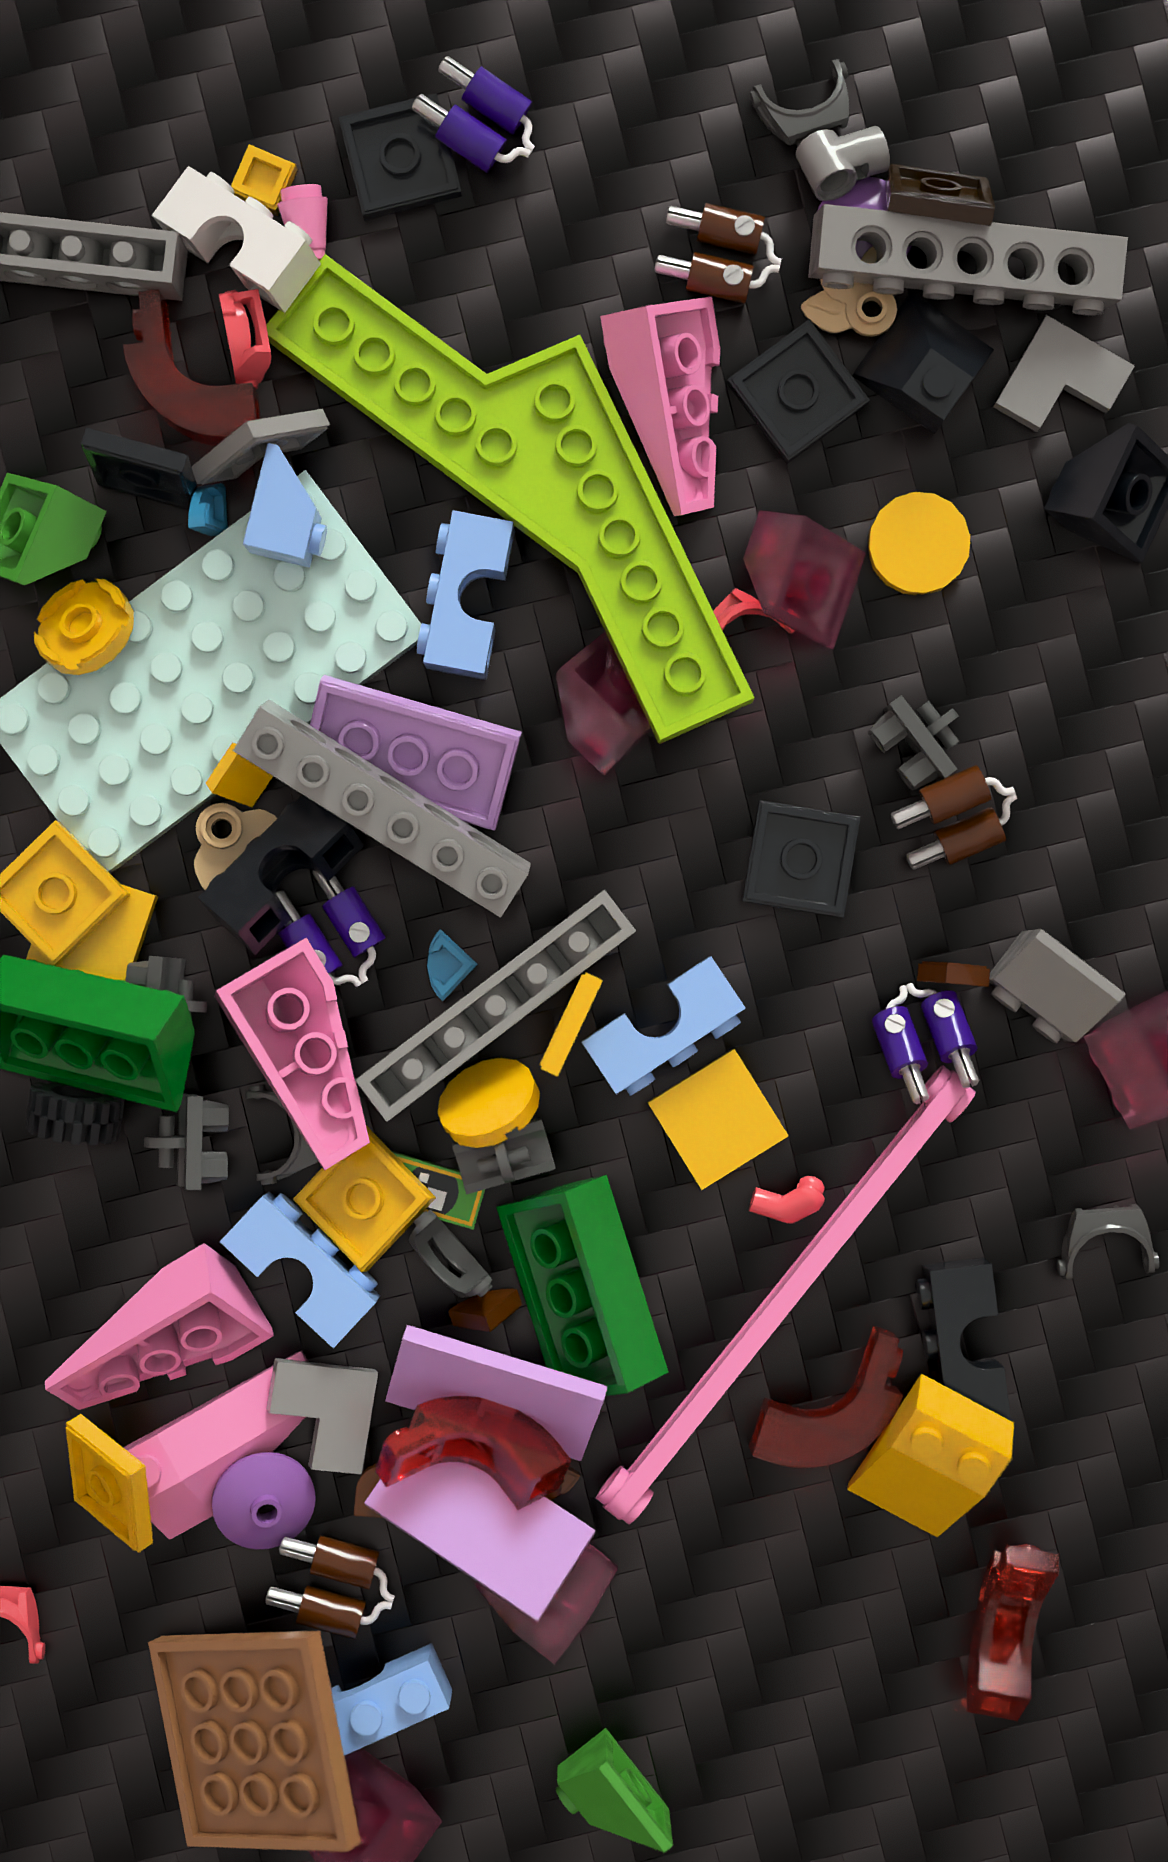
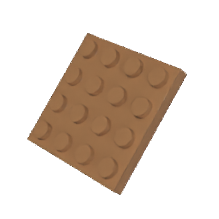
M320 1631L166 1635L148 1642L187 1846L348 1852L361 1843Z

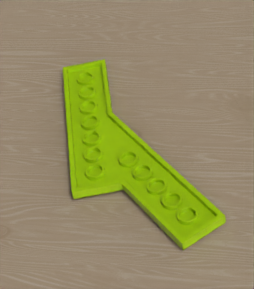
M325 254L320 259L321 265L285 313L278 310L266 324L269 343L507 521H512L515 527L578 573L658 744L753 703L755 697L581 335L486 374Z

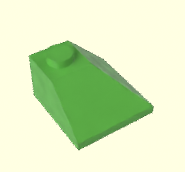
M7 473L0 488V578L25 586L87 559L91 548L96 545L101 536V524L107 511L57 485Z
M606 1728L558 1765L557 1784L559 1786L556 1788V1792L563 1805L571 1814L575 1815L579 1811L589 1825L664 1853L673 1846L669 1808Z

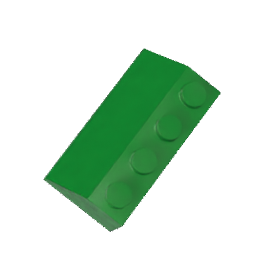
M3 955L0 958V1069L177 1112L182 1103L195 1035L184 995L168 990H157L135 985L124 980H113L91 975L80 970H69L47 965L36 960H26L8 955Z
M607 1175L572 1182L496 1207L547 1368L607 1386L605 1396L629 1393L668 1373L661 1345Z

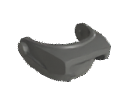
M839 59L831 61V72L836 88L825 102L813 108L803 110L782 108L769 100L761 84L753 86L750 92V99L761 121L775 136L789 146L793 144L798 146L803 139L819 130H831L838 125L841 129L847 127L849 120V97L845 79L848 78V71L844 61L840 62Z
M265 1084L249 1086V1091H245L246 1099L267 1098L276 1102L285 1110L274 1091L266 1090ZM292 1119L291 1122L295 1133L294 1147L290 1158L278 1170H266L256 1173V1180H260L261 1185L277 1183V1180L286 1178L319 1162Z
M1130 1204L1129 1207H1119L1116 1205L1113 1208L1074 1209L1069 1220L1067 1232L1063 1238L1061 1260H1057L1059 1277L1062 1276L1063 1280H1072L1073 1263L1080 1248L1094 1236L1109 1232L1126 1233L1136 1238L1141 1243L1145 1272L1155 1273V1269L1159 1268L1158 1253L1154 1252L1148 1224L1141 1208L1137 1204Z
M432 1210L423 1212L413 1221L416 1227L409 1236V1244L419 1254L433 1274L455 1296L464 1298L478 1295L481 1298L493 1287L490 1284L492 1278ZM429 1240H431L436 1250L446 1262L461 1274L460 1277L450 1272L439 1261L428 1244Z

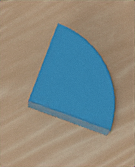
M224 484L203 485L195 490L189 506V529L208 536H217L228 528L226 487H224Z
M440 929L429 947L427 972L434 992L444 1001L478 963Z

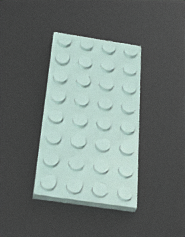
M306 470L297 477L321 515V524L327 525V535L322 554L320 556L313 554L310 568L251 554L243 545L250 512H248L129 601L134 611V627L126 646L114 660L97 671L81 675L61 673L46 663L0 698V744L55 818L110 874L216 795L211 793L206 785V781L232 742L238 743L258 708L267 700L273 701L310 725L320 679L323 675L362 686L417 645L422 624Z

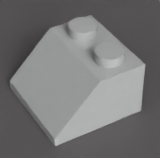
M1042 929L1022 931L992 969L989 977V983L996 987L991 995L1015 1013L1022 1007L1036 1018L1032 1027L1055 1044L1061 1038L1064 1041L1076 1043L1112 1010L1125 995L1122 990Z

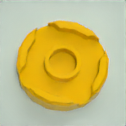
M912 492L894 498L879 511L869 530L868 551L873 570L885 585L902 594H930L942 590L961 573L969 557L971 537L965 518L951 502L934 493Z
M96 579L97 582L86 583L84 580L71 582L54 593L41 608L37 618L41 624L38 628V634L34 631V643L40 656L61 673L81 675L97 671L114 660L129 640L134 627V611L122 591L105 579Z
M507 1058L484 1060L464 1069L448 1083L440 1096L437 1113L445 1131L459 1145L473 1148L497 1145L507 1140L506 1133L512 1131L515 1127L520 1131L531 1121L539 1106L540 1091L529 1068L518 1060Z

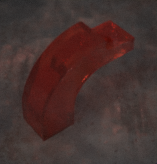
M159 289L138 292L140 309L132 310V321L136 340L143 341V343L123 345L128 369L136 386L160 418L182 435L215 447L246 421L261 419L259 395L252 383L206 386L186 378L177 370L172 350L168 304Z
M873 1326L852 1387L841 1399L829 1406L819 1409H800L764 1397L749 1443L752 1456L788 1467L813 1468L843 1461L874 1442L892 1421L903 1398L897 1387L886 1384L887 1377H896L902 1361L903 1349L897 1347L899 1343L897 1336L891 1331Z
M451 1396L430 1400L417 1405L409 1428L405 1427L395 1431L384 1441L383 1450L375 1472L383 1484L388 1487L435 1464L444 1462L469 1464L490 1475L500 1485L517 1510L559 1490L572 1460L544 1427L521 1411L480 1397Z
M1007 1545L1003 1552H993L983 1579L971 1639L967 1682V1712L1018 1721L1030 1702L1034 1633L1041 1605L1059 1574V1554L1043 1552L1032 1545Z

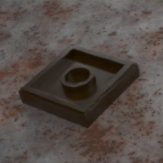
M897 164L889 166L885 180L888 211L986 226L992 225L995 205L987 178Z

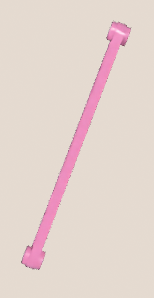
M943 1065L933 1073L925 1083L929 1094L928 1100L922 1102L629 1469L626 1470L619 1466L607 1479L598 1492L596 1499L618 1520L622 1519L630 1525L642 1513L654 1493L649 1487L942 1121L945 1119L951 1123L966 1109L976 1091L971 1087L963 1088L957 1072L954 1070L950 1071Z

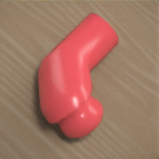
M814 1176L802 1177L797 1184V1188L784 1196L756 1187L748 1211L792 1224L819 1211L825 1201L823 1196L825 1187L823 1182Z

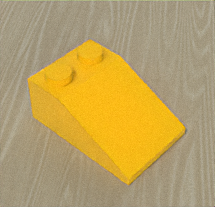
M921 1374L849 1481L847 1490L938 1538L986 1496L1010 1462L1014 1423Z

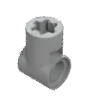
M878 126L869 127L840 137L833 130H819L803 139L795 152L796 158L816 198L821 201H831L842 197L853 188L857 180L886 172L890 166L887 141Z

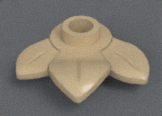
M874 246L861 258L863 262L876 263L877 253ZM853 283V288L832 289L822 286L823 291L813 295L801 304V310L805 317L810 319L821 330L831 334L853 329L863 336H878L885 333L892 326L897 314V304L894 296L874 292L872 284ZM868 301H874L879 304L881 313L876 317H868L862 311L863 304Z
M226 803L213 804L204 809L196 822V834L201 847L194 859L195 873L203 889L206 890L212 879L218 874L223 873L245 851L247 845L254 838L259 837L278 818L262 809L241 812L236 807ZM220 820L227 821L232 826L231 834L223 839L215 837L212 833L213 825Z

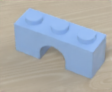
M452 510L450 524L441 523L436 553L444 555L440 574L432 573L430 576L426 598L427 604L434 605L431 624L422 623L417 642V654L424 655L423 663L427 669L483 680L487 679L496 632L494 623L471 618L462 610L460 601L466 586L476 579L493 578L506 580L515 534L512 521Z
M711 956L667 984V987L678 1003L679 1016L675 1026L665 1035L649 1037L639 1033L625 1013H623L582 1041V1044L616 1094L623 1089H626L630 1096L637 1093L655 1080L651 1073L652 1070L667 1060L672 1067L679 1065L698 1052L694 1042L709 1032L717 1039L741 1023L736 1014L744 1010L745 1006Z
M267 1192L223 1237L220 1243L257 1277L273 1261L281 1258H294L305 1264L313 1278V1289L310 1297L297 1310L296 1314L334 1348L377 1302L380 1295L374 1288L378 1283L367 1271L361 1272L355 1265L350 1268L337 1256L336 1253L340 1249L321 1229L318 1228L313 1233L299 1220L303 1215L302 1211L287 1196L280 1193L275 1197L270 1192Z
M432 1643L386 1663L380 1674L358 1687L343 1692L339 1685L331 1688L344 1756L449 1709L453 1689Z

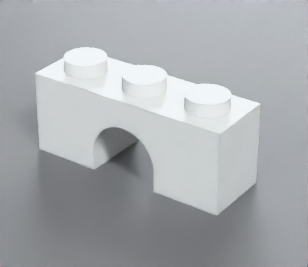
M188 166L152 216L163 230L178 232L187 250L206 263H209L218 249L224 244L233 240H244L239 253L230 263V267L248 290L258 289L262 299L285 313L321 265L309 246L312 243L311 237L303 229L290 221H287L283 226L273 220V214L255 198L248 196L243 201L235 196L234 189L217 174L210 172L205 177Z

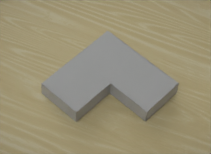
M1046 315L993 407L1036 432L1041 428L1062 390L1069 392L1106 414L1112 407L1135 365Z
M317 409L246 421L192 466L197 484L201 483L204 485L239 477L265 456L268 443L278 445L282 452L303 449L328 429L327 427L330 424L324 410Z
M274 1359L266 1410L272 1414L316 1418L308 1463L311 1470L362 1474L378 1372L375 1369Z

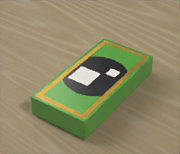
M392 1151L436 1197L424 1212L432 1210L442 1221L474 1230L485 1189L466 1194L460 1170Z

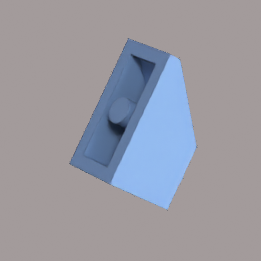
M268 443L243 545L251 554L310 568L313 554L318 556L322 554L327 535V525L321 524V515L279 446Z

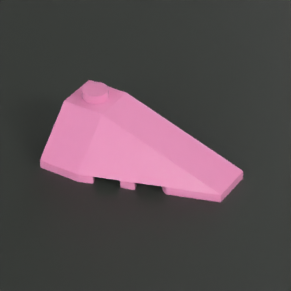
M712 297L649 305L600 316L609 369L673 515L680 516L714 508L716 446L709 438L710 414L718 413V395L711 393L712 367L720 365V343Z
M307 937L216 990L214 995L324 1170L370 1143L348 1053L347 1039L340 1018L334 982Z
M203 1243L163 1267L45 1380V1390L74 1408L81 1410L136 1392L140 1387L141 1381L159 1375L167 1374L170 1380L185 1376L187 1366L213 1358L215 1365L234 1360L274 1336L273 1328L236 1266Z
M302 1350L286 1358L288 1360L308 1362ZM273 1366L123 1447L146 1466L151 1522L169 1540L213 1516L212 1496L214 1488L228 1467L239 1459L251 1454L274 1452L304 1420L305 1417L272 1414L266 1410Z

